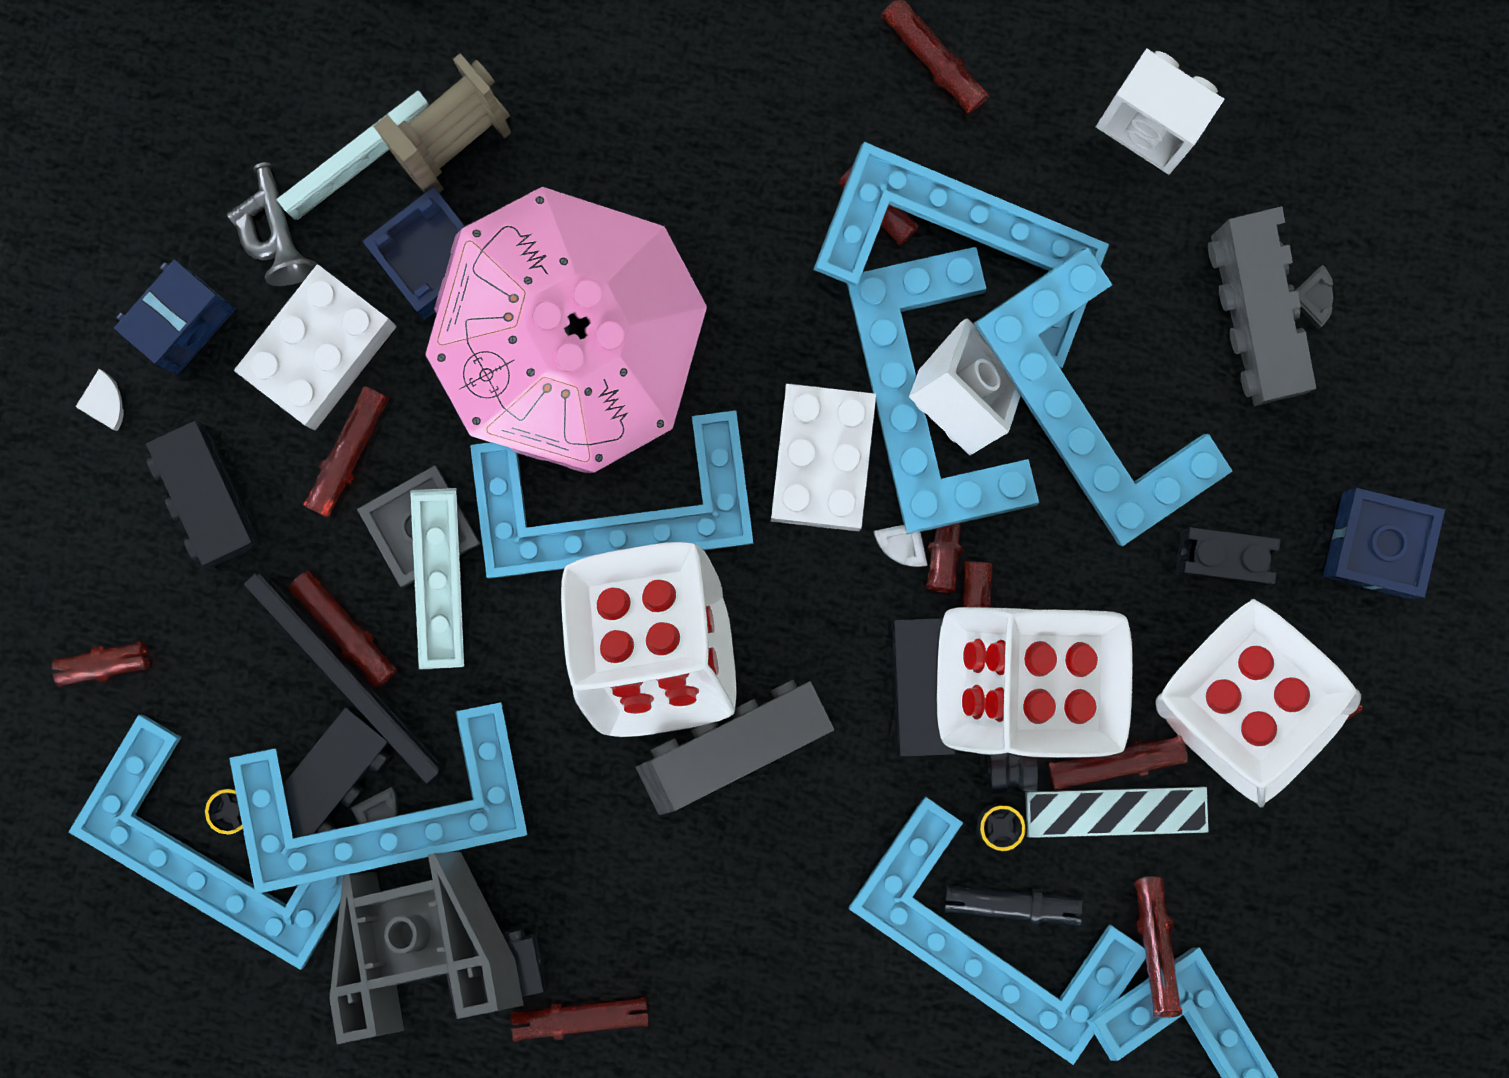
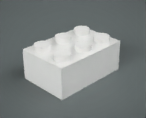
M1146 49L1096 125V128L1165 173L1170 174L1195 145L1224 101V98L1216 94L1218 92L1217 88L1208 80L1198 76L1192 78L1179 70L1178 63L1171 56L1160 51L1153 53Z
M317 264L234 371L302 424L316 430L397 326Z
M786 384L771 522L860 531L876 394Z

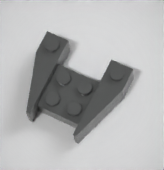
M461 852L429 854L432 880L380 892L377 872L343 875L329 998L337 1044L404 1031L397 985L449 974L457 1019L524 1006L515 958Z

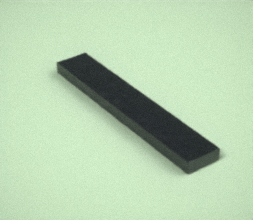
M254 574L244 583L247 589L426 784L433 782L444 772V767L268 575Z

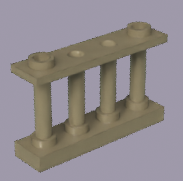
M461 54L457 55L453 60L462 79L412 121L407 123L404 120L397 126L387 114L373 126L402 168L424 193L432 187H435L438 193L444 190L437 179L442 173L440 168L491 125L504 138L511 133L505 121L510 115L490 89V86L495 81L477 60L470 65Z

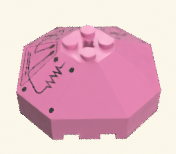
M541 187L462 228L455 235L445 277L442 280L434 307L437 315L425 355L470 436L509 447L513 452L553 462L580 472L592 473L673 429L707 306L664 226ZM572 313L578 319L586 317L590 325L584 328L586 337L581 340L576 334L568 336L564 328L570 324L567 316Z

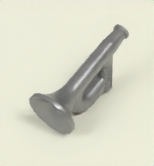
M267 162L259 163L254 166V172L257 173L259 191L254 196L248 198L247 201H244L243 204L241 203L240 206H237L236 209L234 208L233 211L227 213V215L237 227L241 245L248 255L259 260H268L275 257L273 266L265 274L268 284L286 286L303 282L317 264L315 261L304 258L295 249L283 207L276 200L280 196L271 173V164ZM263 208L265 209L271 230V236L266 242L259 241L252 218L256 213L258 214L259 211H262Z

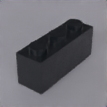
M193 421L146 443L151 456L146 458L148 467L154 478L158 482L163 480L170 495L165 498L166 506L176 522L182 521L188 537L183 539L184 544L194 562L200 561L202 566L215 567L261 545L206 425Z
M943 618L892 621L897 750L899 756L955 754V749L947 747L942 742L937 717L938 648Z
M346 707L283 784L293 838L333 829L336 824L331 819L342 806L348 810L363 793L364 788L359 785L370 771L376 775L393 755L388 750L391 744L355 707Z

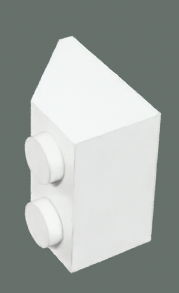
M966 318L960 322L919 369L909 398L915 402L920 411L926 413L937 423L953 442L962 447L969 455H972L1009 432L1021 395L976 326Z

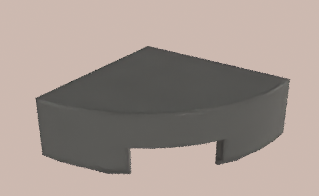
M1323 265L1296 289L1300 298V311L1317 329L1326 323L1333 308V282L1329 272Z
M391 787L352 807L351 809L358 823L362 824L397 816L398 798L395 788Z

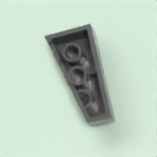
M1283 207L1229 219L1211 236L1212 242L1208 243L1211 264L1213 268H1219L1223 285L1219 286L1220 301L1223 309L1230 311L1234 328L1230 329L1231 344L1236 354L1241 353L1245 371L1241 372L1243 391L1247 397L1252 396L1254 406L1303 395L1316 389L1306 331L1303 328L1296 329L1294 321L1300 318L1301 304L1299 293L1293 285H1288L1286 278L1289 274V264L1293 263L1290 245H1283L1279 241L1277 224L1285 223Z
M793 679L771 690L770 693L773 699L760 706L753 699L736 707L733 714L734 718L721 725L714 722L692 729L691 732L694 738L681 745H678L674 738L652 749L651 752L654 758L636 766V769L658 814L676 811L834 731L811 681L797 687Z

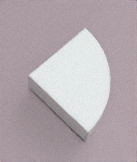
M99 369L76 407L111 429L118 431L124 416L120 391L114 379Z
M904 525L874 531L880 548L894 561L912 567L927 566L920 532L906 535Z

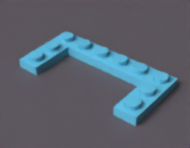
M864 142L857 154L813 270L852 286L858 285L888 204L1048 270V272L1087 247L1101 267L1109 244ZM1087 302L1038 335L1060 369L1063 368Z
M968 248L862 272L858 285L852 286L847 283L873 394H876L875 404L906 535L1037 506L1039 500L1029 459L941 479L926 415L909 398L916 379V373L901 312L984 294L986 292V285L977 248Z
M1087 247L974 322V325L1118 545L1124 546L1231 473L1232 469L1209 434L1201 435L1135 481L1132 480L1038 336L1112 286L1110 280Z
M736 411L692 416L703 505L527 528L518 453L513 452L509 447L493 442L470 445L487 578L565 569L567 565L589 556L660 543H693L703 550L753 544Z
M501 702L456 711L473 800L293 838L276 749L229 758L255 894L428 857L429 854L447 853L527 835Z
M138 715L69 830V833L301 970L305 967L340 907L343 875L300 884L288 903L285 904L267 892L255 894L254 885L135 815L181 739L179 735L147 716Z
M924 796L850 904L849 909L1074 1065L1094 1035L1087 1020L1118 1000L1149 954V951L1109 924L1060 998L1047 991L913 898L915 892L963 824V822Z
M1191 948L1087 1020L1111 1061H1118L1184 1015L1221 1078H1279L1200 948Z

